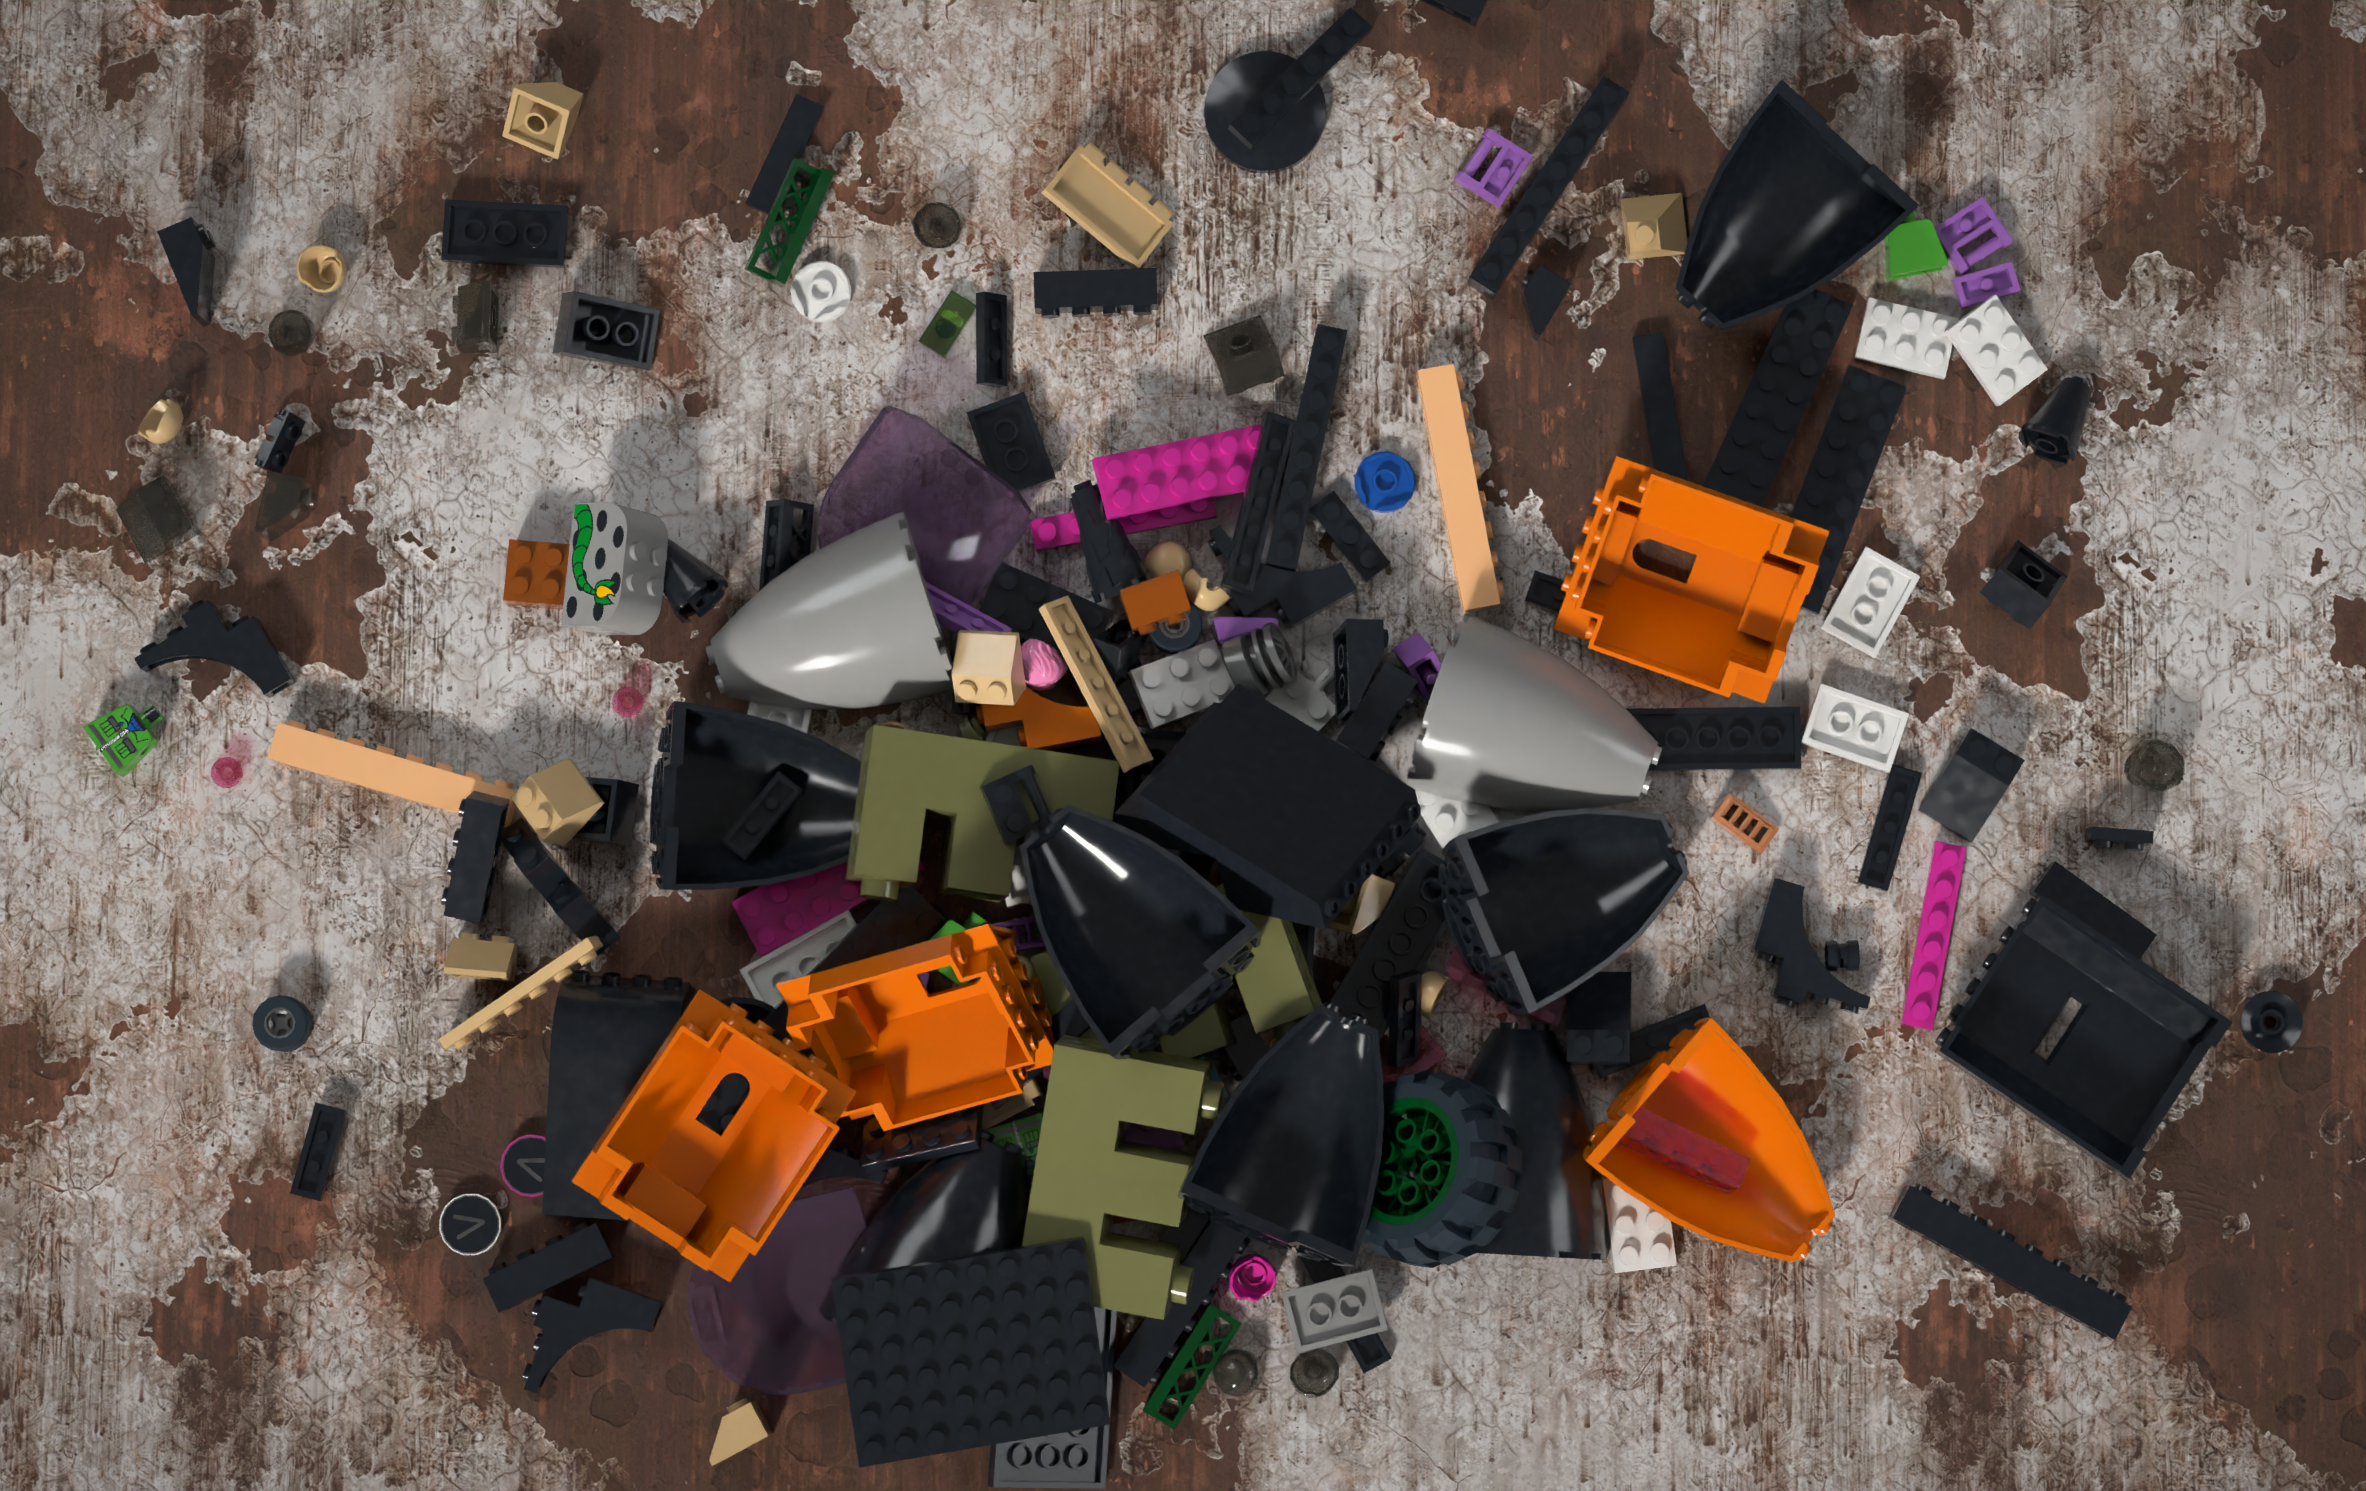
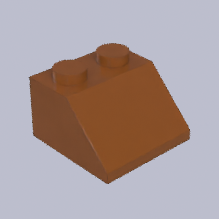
M1179 570L1120 590V599L1132 633L1139 631L1140 635L1153 632L1158 629L1157 624L1168 621L1169 625H1173L1186 620V614L1191 613V607Z

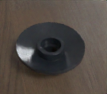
M2264 991L2254 995L2246 1002L2240 1016V1027L2244 1038L2252 1047L2265 1053H2279L2292 1047L2299 1039L2303 1029V1016L2297 1003L2288 995L2278 991ZM2266 1017H2271L2274 1020L2272 1028H2267L2264 1025Z

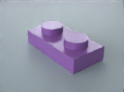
M2012 261L1953 278L1951 281L1960 310L1979 305L1992 295L2002 298L2021 291Z

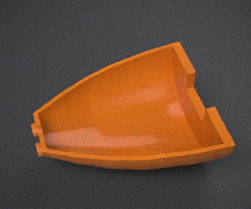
M1712 1018L1700 1019L1694 1024L1695 1030L1685 1028L1669 1043L1671 1048L1667 1052L1665 1050L1661 1053L1658 1051L1623 1088L1606 1110L1609 1117L1607 1121L1599 1122L1592 1131L1589 1140L1593 1144L1591 1147L1587 1146L1584 1149L1583 1158L1626 1193L1684 1228L1713 1241L1754 1254L1793 1263L1797 1259L1802 1260L1812 1249V1246L1809 1244L1811 1239L1816 1234L1820 1237L1826 1234L1833 1225L1831 1220L1835 1217V1212L1820 1170L1802 1131L1783 1099L1747 1054Z

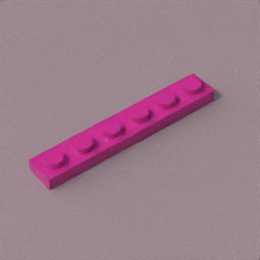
M1214 498L1124 516L1117 518V520L1121 523L1126 534L1129 535L1215 519L1217 514ZM1074 512L1030 520L1036 552L1081 544L1080 531Z
M1938 841L1934 842L1901 1025L1933 1030L1966 847Z

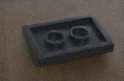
M1025 392L966 412L998 500L1056 479Z

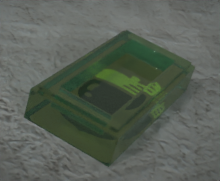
M951 290L919 339V343L945 359L976 312V305Z

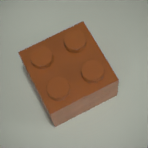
M509 539L503 601L512 606L563 610L570 544Z

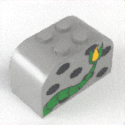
M609 502L574 503L562 626L600 635H640L647 632L655 624L662 605L668 548L667 529L664 522L658 516Z

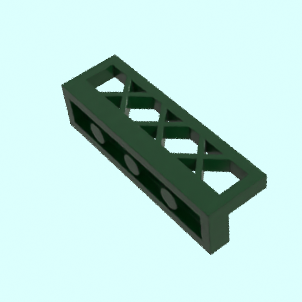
M793 158L745 266V270L775 285L786 284L832 180L833 172L825 168L817 169L797 158ZM798 168L812 175L807 187L799 190L794 181ZM789 187H791L792 192L787 194ZM804 192L801 199L799 193ZM794 196L798 208L794 215L785 217L781 205L785 198ZM777 214H778L780 220L775 221V219H776V217H777ZM792 219L790 226H788L787 221ZM782 223L785 232L784 240L773 245L769 235L772 226ZM766 242L768 247L762 249ZM780 247L778 253L776 254L775 249ZM768 251L773 260L769 273L755 266L759 255Z
M1210 1303L1143 1408V1411L1175 1430L1242 1323ZM1217 1316L1233 1325L1226 1337L1213 1339L1210 1327ZM1208 1332L1210 1340L1201 1342ZM1223 1341L1216 1352L1214 1343ZM1211 1344L1213 1358L1210 1363L1196 1366L1194 1352L1197 1347ZM1191 1358L1193 1367L1184 1369ZM1206 1368L1199 1379L1197 1370ZM1194 1370L1196 1378L1195 1387L1193 1390L1179 1393L1178 1377L1181 1373ZM1174 1385L1176 1394L1168 1395ZM1189 1394L1188 1398L1182 1405L1180 1396ZM1177 1397L1180 1410L1172 1421L1157 1410L1164 1400Z

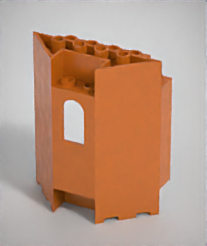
M1616 456L1604 488L1598 486L1592 502V504L1597 505L1593 517L1587 515L1582 533L1587 534L1583 546L1577 544L1571 560L1576 563L1573 573H1566L1561 590L1566 593L1554 630L1588 641L1587 648L1719 695L1729 698L1732 692L1765 704L1773 681L1776 682L1784 661L1786 646L1804 598L1810 592L1819 568V558L1830 531ZM1652 539L1697 555L1687 583L1640 567L1633 558L1635 545L1641 540Z
M985 924L776 984L789 1007L786 1029L798 1051L810 1048L811 1046L816 1057L827 1064L824 1068L825 1070L857 1091L840 1118L849 1115L851 1120L874 1114L883 1131L1023 1093L1024 1079H1027V1071L1051 1065L1055 1045L1051 1029L1052 1017L1049 1009L1046 1007L1040 978L1028 979V970L1023 961L1020 962L1016 956L1014 944L1015 930ZM951 965L959 982L980 977L972 983L928 994L918 974Z
M699 989L571 1182L598 1198L602 1205L626 1220L631 1219L675 1247L682 1256L706 1271L709 1269L730 1283L749 1253L754 1256L757 1254L839 1131L840 1127L836 1122L857 1091L825 1070L824 1068L827 1064L813 1054L808 1058L799 1052L795 1043L789 1038L785 1037L781 1041L774 1037L772 1034L775 1030L763 1021L758 1020L754 1024L746 1018L748 1012L737 1004L732 1003L729 1007ZM730 1073H739L747 1078L749 1093L720 1136L697 1121L696 1117L723 1077Z

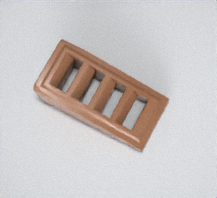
M1730 792L1710 818V820L1759 854L1763 853L1779 830V828ZM1733 805L1737 809L1729 821H1727L1723 817ZM1743 812L1747 816L1740 827L1737 828L1734 826V823ZM1753 819L1757 824L1747 836L1743 832ZM1763 826L1767 831L1759 843H1757L1753 839Z

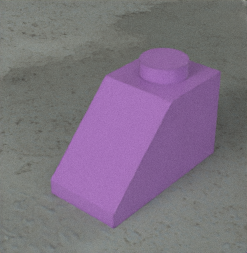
M1416 632L1392 648L1405 673L1418 680L1415 688L1428 705L1441 663L1430 645Z

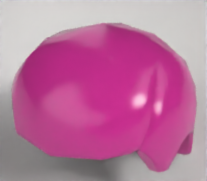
M1247 1254L1236 1259L1229 1272L1230 1289L1239 1300L1247 1299L1257 1302L1262 1297L1271 1293L1276 1284V1269L1266 1257L1258 1254Z

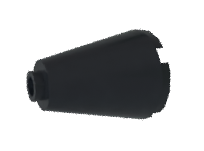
M2078 376L2062 380L2021 427L2018 438L2026 449L2028 445H2031L2036 449L2034 455L2051 463L2066 464L2069 459L2072 462L2075 460L2091 397V389L2087 381Z
M668 538L663 593L680 622L689 623L692 621L688 617L697 614L700 618L716 606L724 596L721 590L723 585L728 587V583L722 575Z

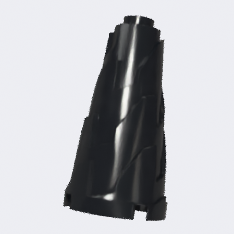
M1091 480L1073 486L1075 492L1071 494L1072 498H1070L1080 531V541L1092 588L1090 592L1096 604L1102 602L1101 593H1104L1106 600L1120 595L1121 589L1141 583L1139 578L1143 577L1144 581L1152 579L1149 570H1146L1138 552L1130 543L1121 523L1117 518L1107 520L1098 484L1092 485Z

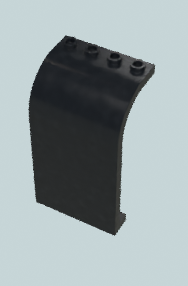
M573 970V973L562 980L553 1017L542 1214L626 1220L602 1205L598 1198L571 1181L683 1015L685 1003L690 995V982H683V979L679 977H665L663 981L652 980V976L644 974L634 975L633 978H623L621 974L615 972L602 973V976L590 975V972L586 970Z

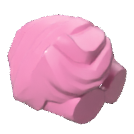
M1029 639L1021 645L1026 687L1031 691H1046L1054 688L1068 671L1065 659L1058 654L1055 648L1038 639Z

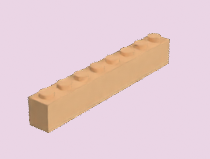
M1454 363L1417 370L1416 378L1462 614L1499 608L1501 604L1500 599H1505L1502 581H1496L1494 569H1499L1498 558L1495 550L1490 551L1488 539H1493L1490 520L1484 521L1482 509H1487V502L1484 490H1478L1476 479H1481L1478 460H1472L1471 449H1475L1473 432L1466 429L1465 420L1470 417L1467 401H1461L1459 390L1464 389L1461 371L1455 372Z
M288 720L287 725L279 722L277 724L267 756L272 761L455 814L459 813L462 799H466L473 791L510 799L504 828L511 824L516 804L511 799L516 792L512 790L514 784L498 779L495 780L494 784L483 781V775L466 771L465 776L453 773L454 767L436 762L435 767L423 764L424 758L407 754L405 759L394 756L395 750L377 745L376 750L364 747L365 741L352 737H347L346 742L335 739L336 733L321 728H318L317 733L305 730L306 724Z

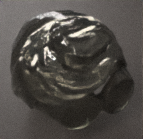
M2158 739L2141 740L2124 764V773L2129 783L2150 792H2164L2178 786L2185 775L2184 758L2176 747L2167 741Z

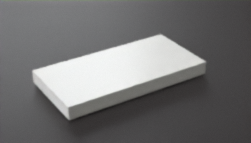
M847 910L740 969L755 999L761 1000L775 1008L783 999L776 984L806 976L856 925L850 911Z

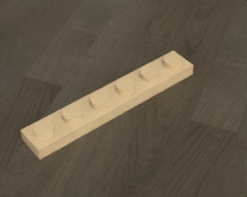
M1069 596L1044 604L1039 608V611L1123 772L1126 773L1150 763L1153 757Z
M598 936L587 937L443 1035L438 1040L444 1050L454 1047L460 1050L473 1042L472 1035L478 1031H481L483 1034L498 1025L497 1018L503 1014H506L508 1017L519 1011L523 1007L521 1002L528 997L533 1000L544 994L548 990L546 985L554 979L558 983L573 973L571 968L579 962L583 966L598 956L596 951L603 947Z

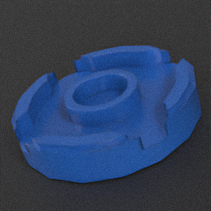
M1389 451L1376 452L1366 457L1358 467L1354 478L1355 492L1361 503L1370 510L1379 513H1391L1403 508L1412 498L1416 485L1415 473L1410 463L1401 456L1396 455V453Z

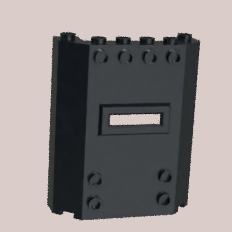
M2040 895L2036 899L2031 897L2021 911L2023 915L2014 927L2008 926L2000 936L1998 941L2002 945L1996 953L1991 951L1984 960L1982 967L1985 970L1980 978L1974 977L1966 987L1964 992L1968 996L1963 1004L1956 1003L1947 1018L1951 1022L1947 1028L1944 1027L1935 1040V1043L1938 1044L1935 1053L2122 1179H2130L2147 1153L2143 1149L2207 1051L2216 1048L2232 1024V1021L2046 896ZM2073 998L2082 1006L2048 1058L2044 1059L2035 1051L2069 999Z

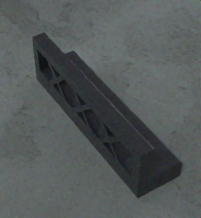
M787 499L766 501L759 591L771 580L810 554L814 504ZM794 509L803 510L802 524L799 527L793 521ZM794 539L800 545V554L796 558L790 551L791 542Z

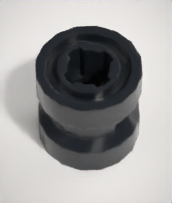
M1848 940L1842 944H1839L1837 941L1825 942V967L1829 972L1837 971L1839 968H1846L1848 971H1859L1860 950L1858 940Z

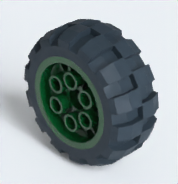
M1427 1070L1397 1077V1083L1393 1081L1384 1083V1126L1381 1162L1371 1211L1362 1242L1370 1244L1376 1253L1412 1266L1434 1268L1441 1264L1451 1265L1475 1254V1244L1479 1246L1489 1244L1502 1229L1498 1222L1504 1212L1512 1213L1519 1191L1513 1189L1515 1176L1522 1174V1152L1519 1147L1513 1145L1512 1141L1519 1136L1507 1111L1501 1108L1497 1098L1475 1083L1442 1071L1432 1073Z

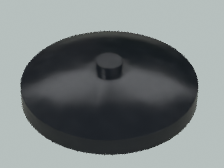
M1258 51L1242 55L1224 66L1209 86L1204 106V120L1208 136L1216 150L1227 161L1243 170L1264 174L1281 172L1292 168L1309 156L1322 136L1326 120V102L1319 83L1251 149L1228 130L1230 123L1296 60L1291 56L1272 51Z

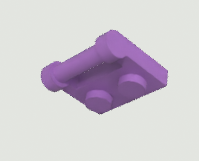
M1486 128L1481 136L1483 140L1463 171H1458L1454 181L1500 209L1532 160L1533 155L1495 131ZM1493 146L1500 148V152L1481 181L1478 182L1473 179V176Z
M1983 196L1934 227L1945 254L1959 276L1969 272V267L2000 247L2006 248L2012 244L2010 235ZM1989 229L1992 230L1995 237L1964 257L1960 255L1958 249Z

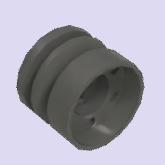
M1275 623L1265 624L1263 631L1259 628L1253 629L1251 633L1252 643L1242 634L1223 642L1222 651L1225 664L1235 687L1239 683L1261 697L1268 693L1267 679L1275 689L1283 688L1284 682L1288 685L1297 682L1298 676L1293 653L1287 640Z

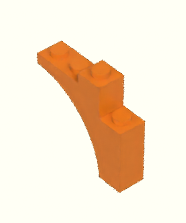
M1027 687L1015 705L981 704L976 706L979 725L985 724L987 732L1023 725V729H1018L1021 747L1053 751L1102 741L1100 726L1090 707H1076L1056 703L1041 697Z

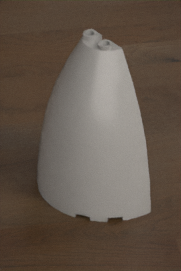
M904 511L860 528L805 556L771 580L744 604L712 637L711 645L705 647L710 663H716L720 674L715 676L720 693L727 692L728 696L733 699L771 706L810 710L861 709L913 701L954 691L952 681L953 661L943 630L940 629Z
M1464 614L1462 621L1459 622L1452 640L1454 642L1453 647H1448L1423 717L1422 729L1424 736L1419 734L1412 755L1413 767H1410L1408 771L1407 785L1416 791L1426 792L1451 800L1509 810L1531 811L1598 808L1639 801L1641 793H1648L1653 777L1647 775L1651 764H1658L1663 748L1657 746L1658 742L1627 709L1598 683L1563 658L1511 631L1475 616Z

